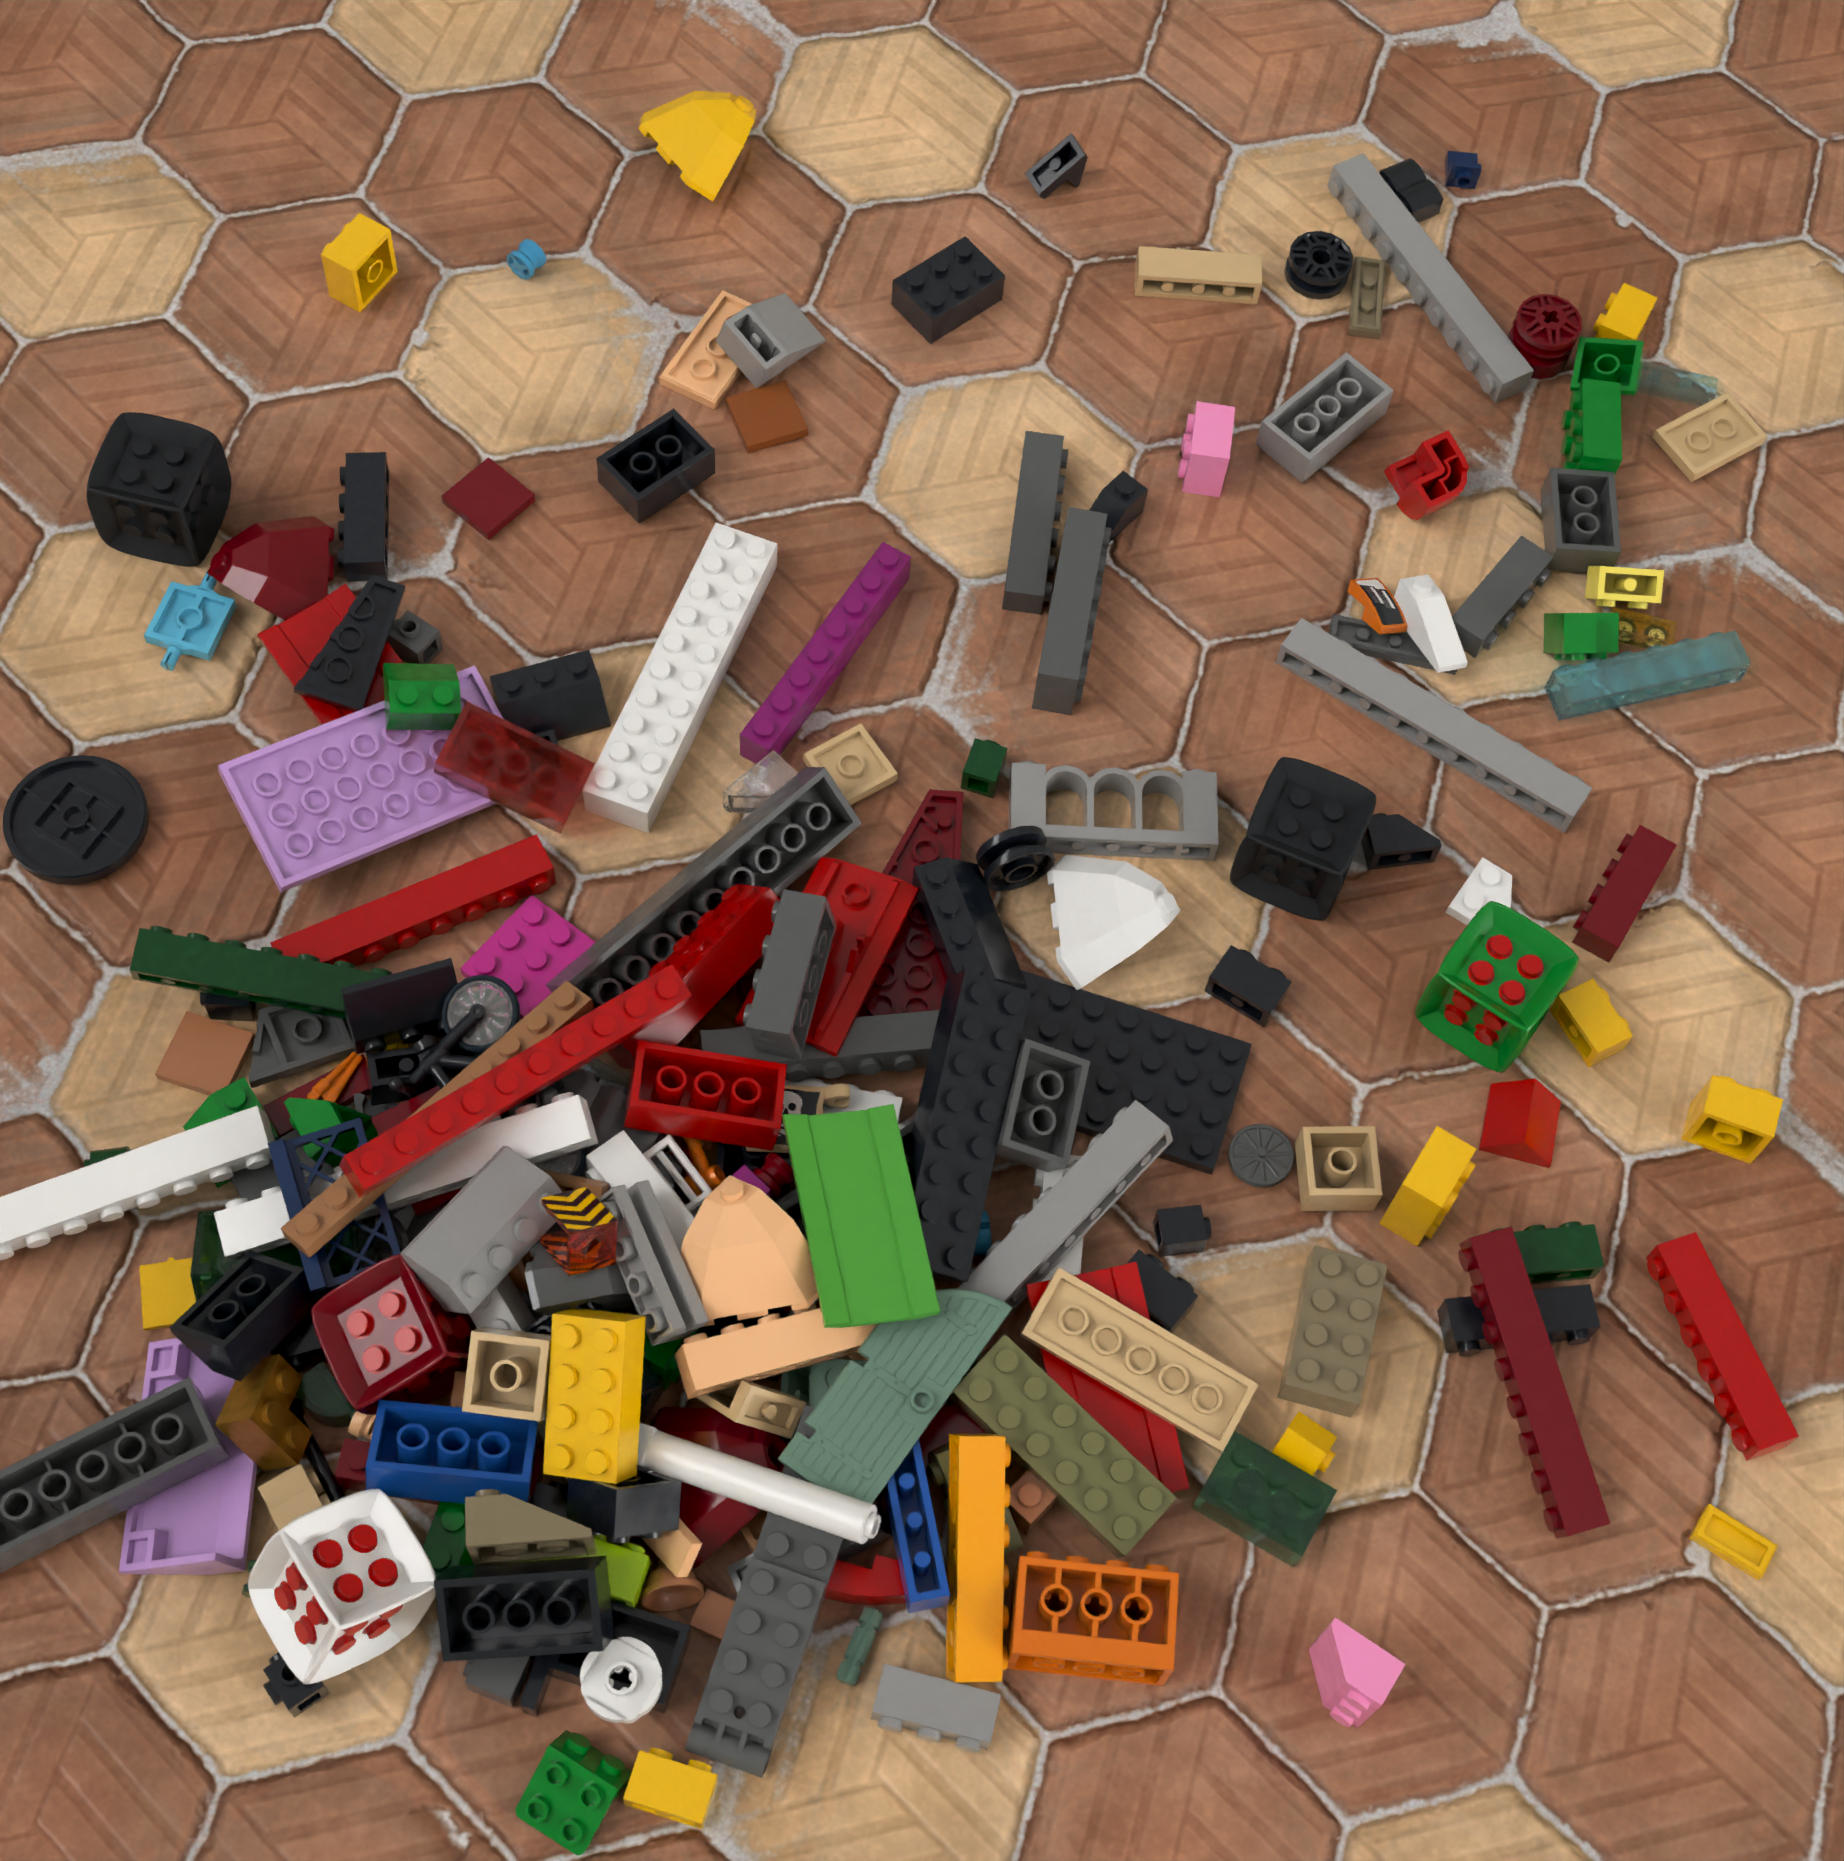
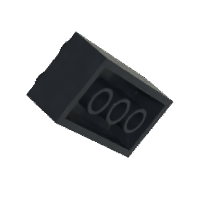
M606 1556L450 1566L434 1580L443 1662L604 1651L615 1636Z

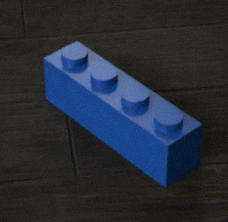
M918 1440L884 1487L908 1613L946 1607L950 1598L922 1452Z

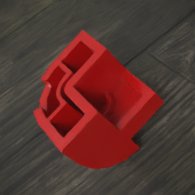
M1448 430L1422 442L1413 455L1387 466L1384 473L1400 498L1396 505L1407 517L1418 520L1444 508L1459 497L1467 483L1469 466L1464 454Z

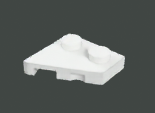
M1482 857L1449 905L1446 913L1463 924L1468 925L1475 914L1489 901H1494L1511 908L1512 875Z

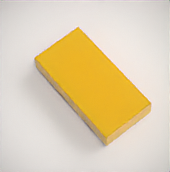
M1711 1504L1705 1506L1689 1537L1692 1541L1757 1581L1762 1578L1778 1547L1775 1543Z

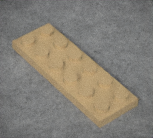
M1059 1267L1053 1274L1020 1333V1336L1219 1453L1224 1451L1259 1385Z

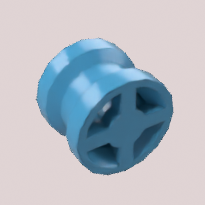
M524 239L519 244V249L511 251L506 257L511 270L525 280L530 279L535 273L534 270L541 268L547 262L541 247L530 239Z

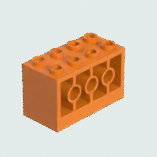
M1028 1552L1026 1556H1020L1012 1580L1007 1669L1163 1686L1174 1671L1179 1573L1169 1572L1167 1566L1156 1564L1146 1565L1145 1569L1129 1568L1128 1562L1120 1560L1106 1561L1105 1565L1092 1564L1089 1558L1082 1556H1068L1066 1561L1050 1559V1555L1044 1552ZM1047 1606H1052L1059 1612H1053ZM1087 1610L1095 1612L1097 1616L1089 1614ZM1127 1614L1135 1617L1137 1621L1130 1619Z

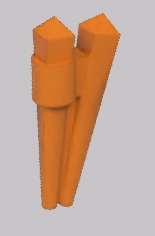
M353 1051L325 1079L322 1078L312 1088V1091L307 1094V1099H322L336 1103L361 1062L362 1057L360 1055L357 1056V1053Z

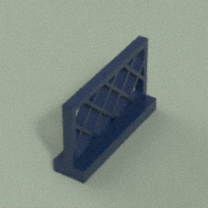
M361 1118L287 1141L280 1139L268 1143L290 1220L313 1201L310 1197L309 1189L316 1177L331 1184L336 1181L319 1171L330 1152L341 1158L346 1155L333 1148L339 1135L356 1130L359 1140L356 1149L368 1142ZM330 1138L328 1144H325L320 1141ZM313 1143L323 1148L324 1151L313 1169L300 1162L296 1148ZM303 1170L311 1173L307 1181L305 1180ZM384 1193L372 1203L379 1207L381 1213L374 1229L353 1219L341 1230L335 1242L332 1240L327 1242V1244L333 1246L328 1255L325 1245L310 1258L299 1250L310 1291L315 1296L330 1292L332 1288L338 1287L367 1269L368 1267L359 1269L362 1262L371 1266L376 1264V1262L365 1257L376 1237L390 1244L393 1256L401 1253ZM383 1223L387 1236L379 1233ZM351 1225L370 1234L360 1254L341 1245ZM338 1249L357 1258L350 1273L334 1278L330 1263Z

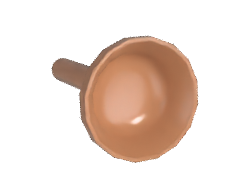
M659 1558L657 1560V1568L647 1577L645 1589L641 1592V1604L647 1610L654 1612L680 1611L694 1606L703 1599V1584L697 1580L692 1570H690L688 1577L676 1578Z

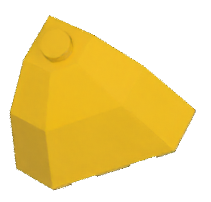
M693 91L645 112L640 119L638 129L645 137L658 143L656 150L669 165L675 163L681 169L682 173L679 177L687 186L713 202L746 142L755 121L756 109L753 108L754 105L751 101L740 95L736 97L729 92Z

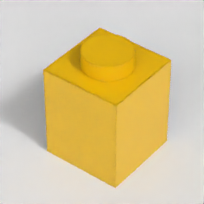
M1298 1411L1270 1455L1307 1481H1310L1317 1469L1324 1473L1336 1454L1330 1448L1336 1441L1337 1436Z

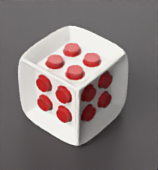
M368 1489L308 1512L276 1532L264 1546L251 1570L248 1579V1589L258 1617L289 1669L302 1683L313 1684L330 1679L386 1652L407 1637L420 1623L436 1596L434 1585L436 1575L423 1547L394 1502L382 1490Z

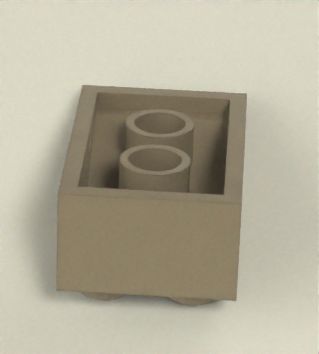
M495 1489L479 1490L475 1492V1496L465 1497L466 1548L474 1565L597 1556L592 1530L586 1526L508 1494H500V1491Z

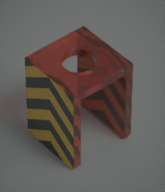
M583 1187L546 1196L541 1199V1205L562 1227L563 1231L541 1236L540 1244L568 1276L616 1264L618 1220L588 1188Z

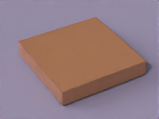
M186 1011L155 1075L159 1080L209 1096L235 1082L254 1043L255 1035L253 1032Z

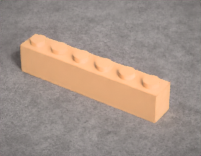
M812 1304L809 1308L794 1310V1315L781 1318L780 1314L776 1313L762 1317L757 1320L758 1325L744 1328L743 1323L733 1324L721 1329V1335L707 1338L706 1333L690 1336L683 1340L684 1344L675 1353V1358L687 1398L691 1399L738 1386L741 1380L753 1382L858 1353L857 1350L877 1324L846 1328H825L821 1308L817 1309L816 1304Z

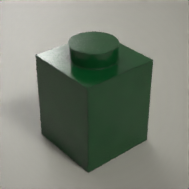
M975 738L962 773L960 789L993 798L1005 766L1008 748L1000 746V744L992 740L983 741Z

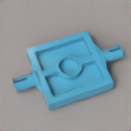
M207 571L201 584L198 586H187L171 581L144 634L146 643L167 649L160 662V665L166 670L168 668L169 671L175 669L180 655H191L210 661L237 607L235 599L218 595L213 591L217 580L207 574Z

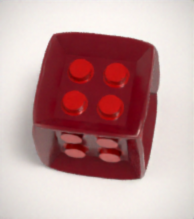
M401 1254L381 1260L358 1273L323 1296L311 1309L316 1335L342 1393L356 1411L366 1415H376L379 1400L427 1404L453 1390L455 1371H466L471 1331L477 1329L469 1314L444 1311Z

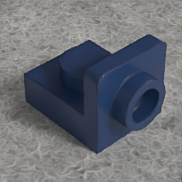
M1448 151L1445 158V186L1475 189L1481 173V164H1478L1477 153Z

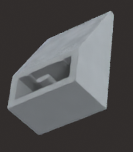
M786 293L749 305L724 321L716 339L718 345L756 388L826 341Z

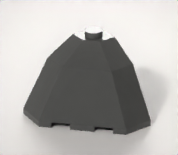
M559 1219L530 1249L532 1256L535 1257L534 1261L526 1263L524 1273L534 1311L550 1316L553 1313L571 1309L591 1301L618 1313L636 1308L617 1262L612 1255L601 1225L578 1231H586L615 1263L614 1265L568 1276L540 1244L541 1241L574 1233L570 1232Z

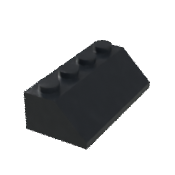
M947 857L915 866L912 885L919 888L916 899L946 975L950 976L967 970L1021 989L1026 988L1027 984L978 864Z

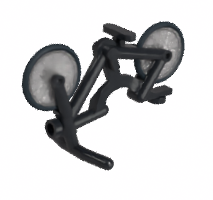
M489 975L472 976L456 984L448 993L443 1004L442 1023L446 1032L445 1037L438 1044L433 1036L416 1042L413 1047L420 1060L419 1066L407 1078L393 1077L390 1079L389 1088L391 1091L402 1092L411 1099L425 1092L420 1086L429 1076L433 1078L440 1089L448 1084L452 1079L444 1068L464 1070L478 1058L455 1054L460 1048L470 1052H484L519 1022V1002L512 988L503 980ZM560 1079L526 1099L527 1105L537 1104L538 1107L545 1106L543 1091L551 1087L559 1091L565 1088L563 1081ZM508 1111L499 1115L501 1119L510 1117ZM587 1147L534 1165L540 1169L581 1177L586 1168Z

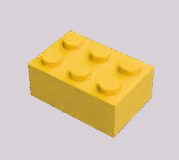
M1436 1126L1379 1224L1416 1246L1419 1245L1424 1235L1431 1239L1476 1164L1470 1161L1476 1148Z

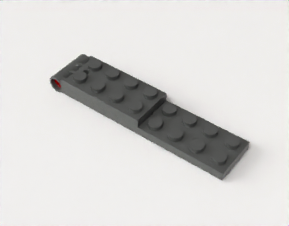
M805 1405L796 1433L799 1432L810 1439L815 1431L804 1422L812 1413L814 1407ZM784 1465L782 1473L804 1480ZM768 1512L753 1557H750L695 1715L694 1724L687 1740L686 1751L754 1776L763 1777L844 1538ZM740 1706L745 1709V1716L743 1718H738L736 1715V1710Z

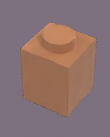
M1029 1470L1010 1488V1504L1008 1507L1015 1525L1026 1536L1053 1508L1057 1497Z

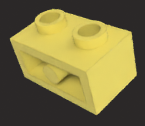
M1588 566L1585 598L1596 599L1595 606L1615 607L1616 601H1628L1627 608L1647 609L1648 603H1661L1664 570Z

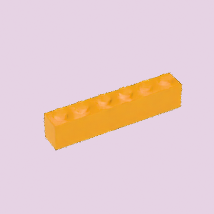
M949 1434L947 1581L950 1598L946 1614V1677L956 1683L1002 1682L1003 1670H1006L1008 1667V1651L1006 1646H1003V1629L1008 1627L1009 1613L1007 1606L1003 1605L1004 1589H1007L1009 1585V1569L1007 1564H1004V1548L1009 1546L1010 1531L1008 1524H1004L1005 1508H1008L1010 1504V1488L1005 1483V1467L1010 1465L1011 1450L1009 1444L1006 1443V1436L998 1434Z

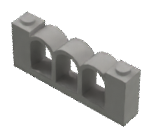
M1032 761L1012 763L1009 775L1008 829L1020 826H1036L1041 828L1047 839L1046 846L1050 848L1053 854L1214 861L1219 846L1217 772L1193 769L1182 771L1180 777L1170 771L1156 770L1143 775L1138 781L1128 771L1114 767L1102 769L1090 779L1085 772L1073 766H1056L1046 772V764H1036ZM1059 788L1070 789L1077 793L1083 803V826L1046 824V795L1050 791ZM1108 790L1124 795L1131 807V828L1094 827L1095 795ZM1157 792L1171 797L1178 808L1179 831L1143 829L1142 798L1150 793Z

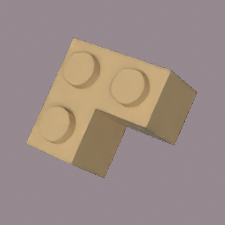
M301 1463L257 1487L278 1530H281L298 1517L331 1503L326 1494L318 1497L319 1494L324 1492V1489L315 1472L312 1471L306 1474Z

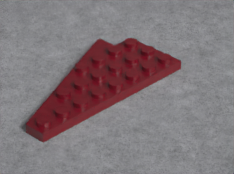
M929 789L882 873L912 884L915 866L947 857L960 860L964 792ZM915 899L857 1017L940 1010L947 975L917 899Z

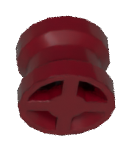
M772 1152L764 1158V1165L761 1168L752 1170L771 1189V1199L773 1201L781 1196V1189L785 1185H791L795 1181L793 1169L790 1165Z

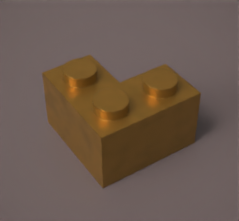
M280 1354L265 1357L241 1382L235 1380L215 1423V1426L263 1471L299 1465L312 1435V1432L289 1410L303 1377Z

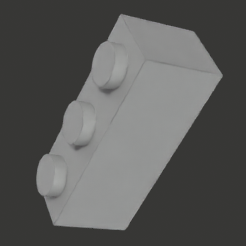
M884 1664L871 1719L878 1721V1727L888 1731L901 1732L903 1727L917 1731L916 1736L920 1739L938 1743L941 1738L956 1741V1747L961 1750L979 1753L980 1748L988 1750L991 1743L1002 1694Z

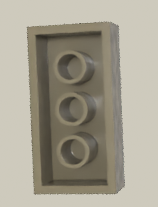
M1316 1245L1313 1247L1306 1261L1277 1398L1349 1418L1352 1417L1361 1401L1387 1264Z

